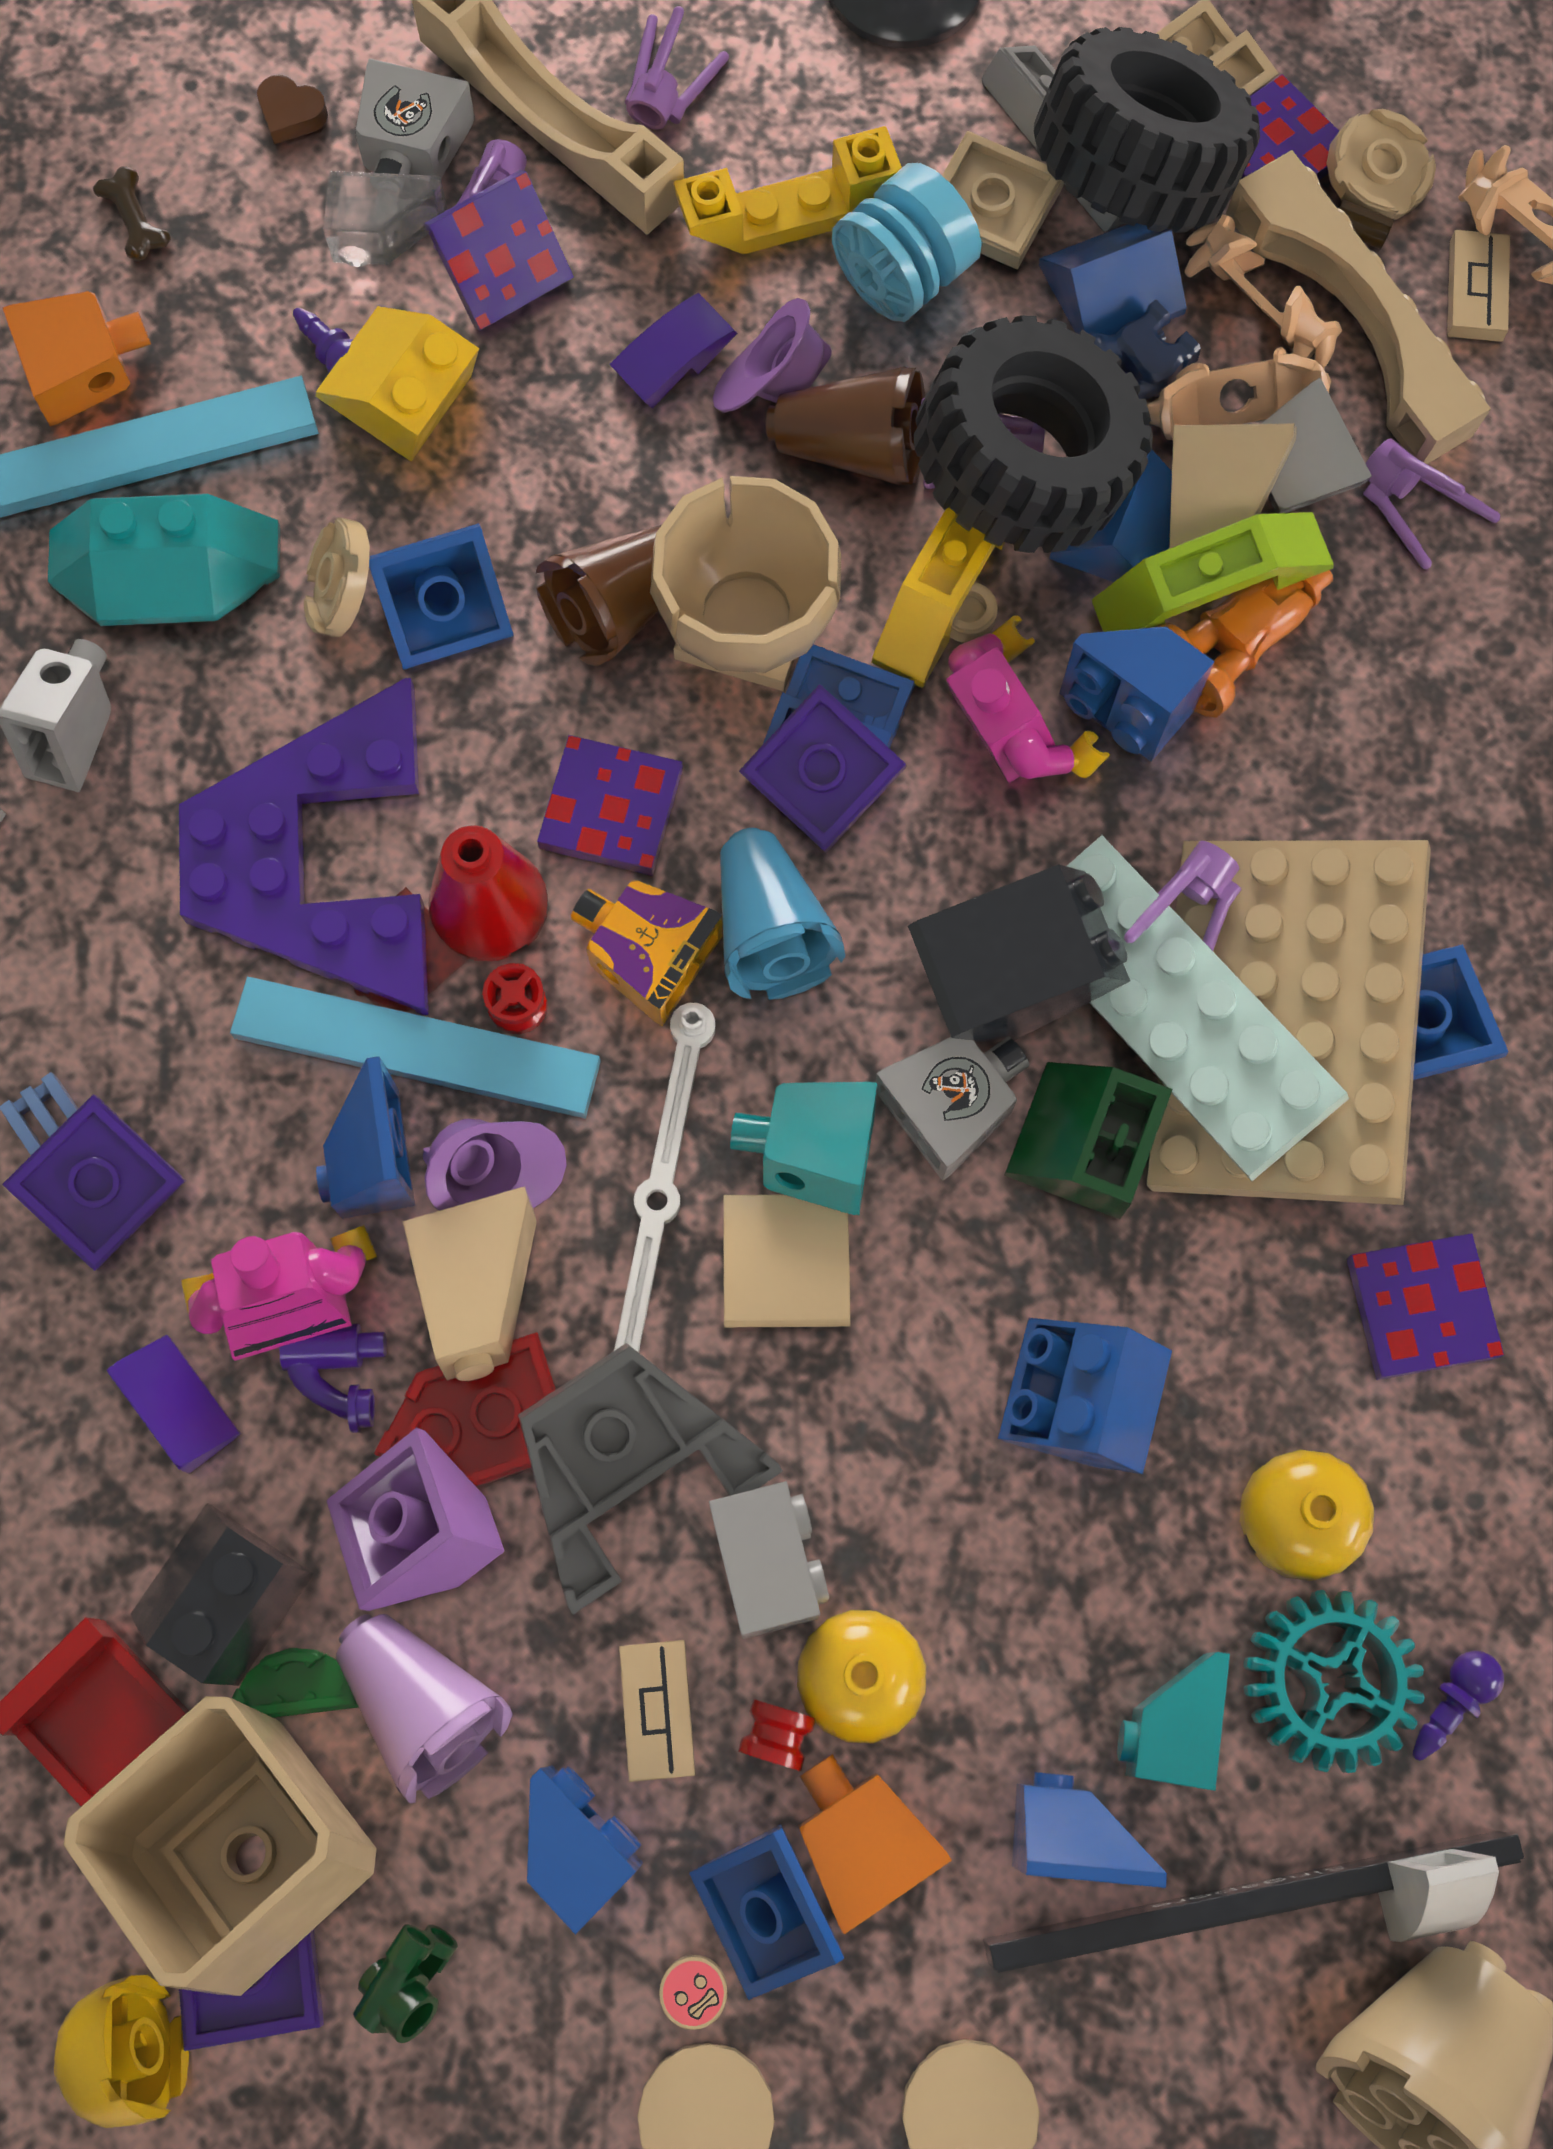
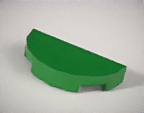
M288 1648L266 1655L259 1661L258 1665L247 1673L242 1684L235 1690L232 1699L272 1718L359 1708L337 1660L320 1650Z

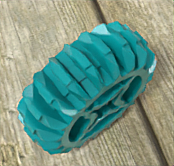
M1325 1590L1313 1591L1309 1600L1310 1610L1306 1603L1298 1596L1286 1600V1608L1290 1620L1277 1611L1269 1612L1265 1616L1268 1626L1276 1634L1275 1638L1267 1633L1255 1632L1250 1639L1255 1647L1266 1652L1264 1659L1259 1657L1244 1659L1243 1667L1245 1669L1261 1672V1683H1251L1244 1686L1245 1696H1264L1266 1702L1265 1706L1257 1708L1251 1714L1254 1722L1264 1723L1275 1719L1277 1724L1269 1732L1267 1741L1272 1746H1279L1290 1737H1293L1288 1758L1295 1763H1302L1312 1750V1762L1316 1771L1328 1772L1335 1757L1343 1773H1354L1357 1770L1358 1754L1368 1766L1381 1764V1752L1377 1741L1390 1751H1399L1403 1743L1393 1729V1726L1414 1730L1416 1725H1418L1414 1716L1403 1710L1405 1703L1422 1704L1425 1699L1422 1692L1407 1688V1678H1418L1424 1674V1669L1421 1665H1404L1402 1655L1412 1652L1415 1648V1643L1410 1638L1395 1642L1391 1640L1390 1637L1399 1626V1620L1394 1616L1386 1617L1376 1625L1374 1624L1378 1612V1604L1373 1600L1363 1601L1354 1613L1353 1594L1349 1591L1338 1592L1333 1606ZM1319 1625H1331L1346 1630L1341 1641L1333 1642L1330 1650L1323 1657L1312 1652H1302L1294 1647V1644L1303 1634ZM1363 1643L1371 1651L1380 1673L1381 1690L1374 1688L1363 1675L1362 1662L1367 1651L1362 1647ZM1285 1666L1288 1667L1289 1672L1301 1680L1305 1688V1700L1301 1711L1305 1714L1303 1719L1297 1715L1287 1696ZM1339 1667L1343 1674L1337 1678H1344V1688L1352 1693L1331 1692L1327 1694L1324 1687L1330 1683H1322V1673L1314 1668L1325 1670L1337 1669ZM1345 1705H1349L1354 1709H1364L1372 1714L1370 1719L1361 1728L1349 1735L1332 1738L1320 1733L1326 1720H1334L1337 1712Z

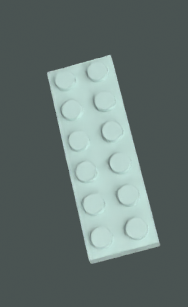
M1103 835L1067 865V867L1085 871L1095 879L1104 897V905L1100 908L1108 928L1117 933L1127 952V961L1123 964L1130 982L1089 1003L1166 1087L1173 1089L1172 1094L1246 1176L1253 1181L1349 1099L1347 1092L1170 906L1163 911L1135 942H1125V933L1157 899L1159 894Z

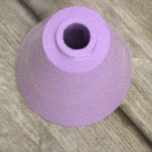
M369 1614L362 1615L351 1622L339 1637L341 1646L336 1653V1660L397 1790L408 1803H416V1791L421 1790L430 1799L459 1781L488 1754L480 1743L490 1731L494 1729L501 1737L508 1728L513 1714L510 1706L501 1696L387 1614H380L373 1618Z

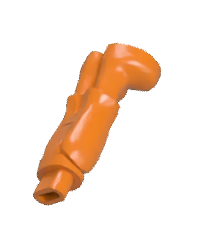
M1330 570L1277 590L1273 578L1236 591L1217 607L1203 612L1200 616V622L1186 632L1169 622L1157 626L1168 627L1203 654L1208 653L1212 648H1216L1221 653L1214 660V665L1194 709L1195 712L1206 717L1217 718L1232 705L1235 699L1234 681L1244 671L1254 669L1261 655L1298 627L1310 609L1319 604L1321 591L1333 582V575Z

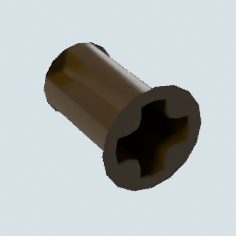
M1345 192L1337 208L1343 210L1348 215L1353 230L1363 243L1381 250L1392 228L1394 219L1345 200Z

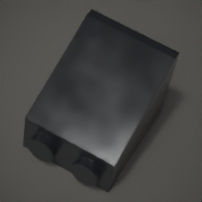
M1058 864L908 925L951 1038L999 1043L1006 1037H1011L1015 1041L1130 982L1123 964L1127 961L1126 949L1117 933L1108 928L1100 908L1104 905V897L1099 885L1090 874Z
M207 1503L131 1612V1616L147 1647L200 1683L239 1686L313 1576V1573Z

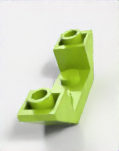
M1313 512L1256 514L1143 559L1091 599L1103 632L1153 628L1165 624V619L1267 579L1273 578L1275 586L1279 590L1333 569L1334 564Z

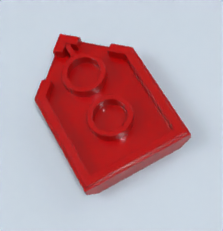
M538 1332L513 1340L509 1362L494 1366L492 1373L480 1379L461 1381L453 1378L446 1380L439 1365L417 1372L404 1395L405 1399L388 1431H385L374 1455L381 1457L415 1428H419L429 1434L476 1487L531 1469L518 1415L556 1390Z

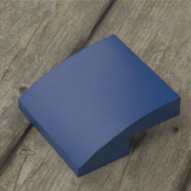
M813 644L806 654L799 657L786 693L782 692L763 744L810 693L821 684L890 748L914 690L915 682Z

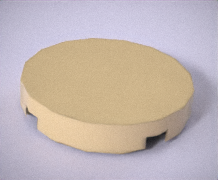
M1386 109L1371 110L1369 114H1362L1360 116L1357 114L1345 123L1330 143L1327 158L1330 182L1340 199H1342L1346 192L1345 200L1391 219H1399L1413 211L1432 188L1436 170L1434 155L1432 154L1429 157L1428 150L1424 145L1428 140L1422 130L1404 115Z
M341 517L336 518L337 520H334L335 523L329 522L321 530L313 546L306 572L308 575L307 581L315 583L314 597L306 596L304 599L306 622L314 633L331 637H341L351 627L363 599L369 571L370 545L366 529L360 522Z
M962 2039L938 2046L926 2056V2059L919 2063L905 2086L901 2116L910 2149H1033L1037 2141L1040 2111L1033 2084L1014 2058L991 2043Z
M712 2043L686 2045L661 2060L645 2083L637 2115L640 2141L643 2149H769L775 2123L771 2089L758 2066L736 2048Z

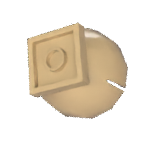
M730 476L731 513L728 519L725 511L724 482L722 477L684 495L656 532L653 546L650 593L676 642L674 646L675 660L784 692L795 659L810 650L831 621L838 606L841 588V552L839 543L816 502L776 479Z

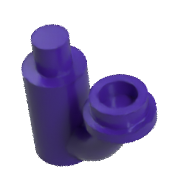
M354 1323L352 1326L279 1347L281 1367L283 1371L288 1372L291 1382L303 1396L334 1415L348 1420L351 1433H360L362 1428L374 1426L375 1399L373 1389H361L359 1384L350 1385L348 1395L344 1394L320 1376L318 1369L361 1368L363 1358L386 1357L387 1338L385 1332L362 1333L360 1323Z

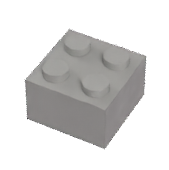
M787 1481L709 1501L742 1639L818 1620L821 1615L818 1605L828 1602L829 1593L820 1559L807 1562L802 1540L811 1538L812 1527L803 1494L791 1497Z

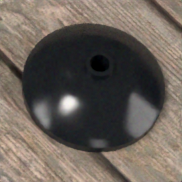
M829 0L842 23L858 36L887 47L919 48L943 41L962 29L974 15L980 0Z

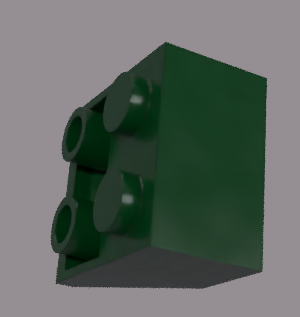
M1047 1062L1004 1175L1121 1219L1132 1204L1173 1089L1115 1067Z

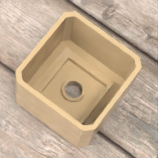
M215 1696L204 1697L70 1816L67 1821L63 1843L160 1986L232 1996H241L374 1874L377 1850L280 1721L230 1697ZM259 1836L265 1845L264 1861L255 1872L243 1875L237 1867V1851L246 1839Z

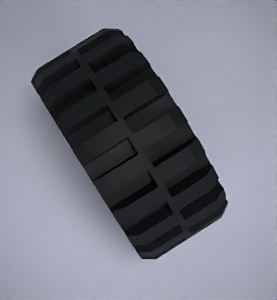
M1107 27L1097 28L1091 33L1086 32L1072 41L1063 52L1034 122L1033 131L1037 152L1041 161L1047 163V170L1055 180H1062L1066 184V190L1077 199L1080 197L1091 203V208L1102 214L1108 212L1119 217L1120 222L1134 226L1136 223L1146 225L1147 229L1151 231L1162 232L1167 228H1171L1174 233L1187 232L1192 228L1198 229L1207 225L1223 213L1259 143V117L1256 107L1251 105V97L1244 88H1238L1235 85L1236 79L1226 70L1220 71L1213 65L1214 61L1203 54L1198 56L1187 50V46L1175 40L1171 43L1160 39L1159 34L1144 31L1142 34L1133 32L1132 28L1118 27L1114 31H1110Z
M1024 315L1015 317L1012 323L1009 322L1007 317L986 322L983 328L978 327L970 330L960 338L957 346L951 348L919 408L915 420L917 429L914 433V448L917 456L922 457L918 465L926 484L933 483L935 486L934 498L944 510L950 507L958 515L956 522L967 531H970L972 527L985 534L984 541L996 546H1001L1003 542L1013 544L1014 551L1035 553L1038 547H1042L1044 553L1064 551L1069 545L1080 546L1091 540L1097 531L1105 528L1143 474L1148 464L1147 455L1152 450L1153 435L1151 426H1148L1151 418L1146 399L1138 398L1140 386L1132 372L1125 374L1120 368L1121 359L1110 348L1106 352L1094 344L1095 337L1083 330L1079 334L1066 329L1067 323L1049 319L1046 323L1037 322V316ZM998 414L1020 416L1041 426L1055 438L1067 457L1047 455L1025 445L1006 428Z

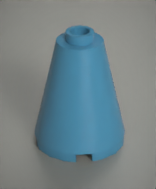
M745 828L735 832L720 851L724 972L730 989L739 996L752 999L749 990H766L769 1000L782 999L805 992L824 982L832 975L829 965L836 957L842 963L845 958L842 937L773 833L758 828Z

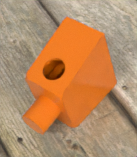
M89 291L2 307L33 397L50 427L126 390L130 385V380L121 354L151 345L139 311L108 321L95 293Z
M831 1754L799 1776L820 1811L803 1821L798 1827L838 1926L843 1934L858 1926L952 1861L947 1851L878 1774H873L853 1787L836 1758Z

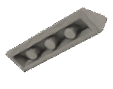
M1035 45L999 48L982 76V83L1037 150L1033 131L1034 122L1056 70ZM1080 197L1077 199L1103 231L1108 232L1125 224L1120 222L1119 217L1108 212L1102 214L1091 208V203Z

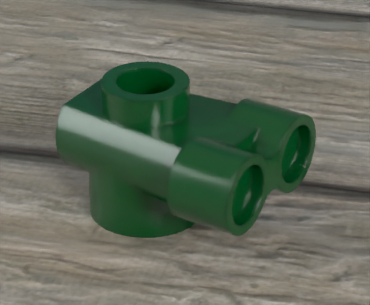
M405 1924L387 1949V1958L379 1959L365 1971L358 1983V1990L363 1994V1997L353 2012L357 2022L372 2034L389 2033L398 2043H406L419 2035L431 2022L439 2005L438 1999L426 1986L437 1972L441 1973L458 1948L456 1940L445 1930L435 1925H428L423 1931L415 1926Z

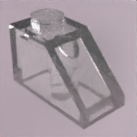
M330 171L323 230L333 262L346 263L357 267L368 264L388 265L429 233L424 223L448 210L441 176Z

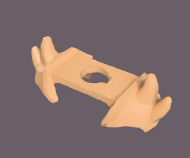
M1502 146L1490 157L1486 164H1484L1483 151L1481 149L1475 150L1467 168L1465 189L1458 198L1461 202L1467 201L1478 232L1486 236L1489 235L1493 225L1495 210L1504 209L1553 250V226L1538 220L1532 211V208L1542 210L1553 218V199L1528 179V170L1523 167L1507 173L1506 163L1511 151L1509 146ZM1553 261L1536 269L1531 274L1534 280L1553 285Z
M1222 214L1218 222L1199 228L1186 239V245L1188 246L1203 244L1187 264L1185 274L1188 277H1193L1204 268L1210 266L1212 271L1222 280L1231 279L1281 329L1280 334L1284 343L1292 348L1291 354L1310 359L1315 353V360L1323 368L1328 364L1335 350L1337 336L1342 332L1339 322H1324L1321 320L1301 286L1295 287L1285 305L1284 312H1279L1244 277L1245 273L1263 266L1265 258L1250 251L1257 246L1255 241L1243 234L1234 232L1235 222L1233 218Z
M1283 347L1275 349L1272 360L1212 371L1209 370L1206 364L1192 363L1176 375L1174 382L1162 389L1158 398L1152 403L1147 404L1151 418L1149 424L1160 427L1165 438L1173 441L1174 425H1227L1265 420L1318 378H1321L1329 393L1331 378L1316 360L1296 354H1286ZM1234 379H1242L1248 386L1253 387L1254 398H1249L1246 405L1240 410L1227 412L1221 406L1220 392L1227 382Z

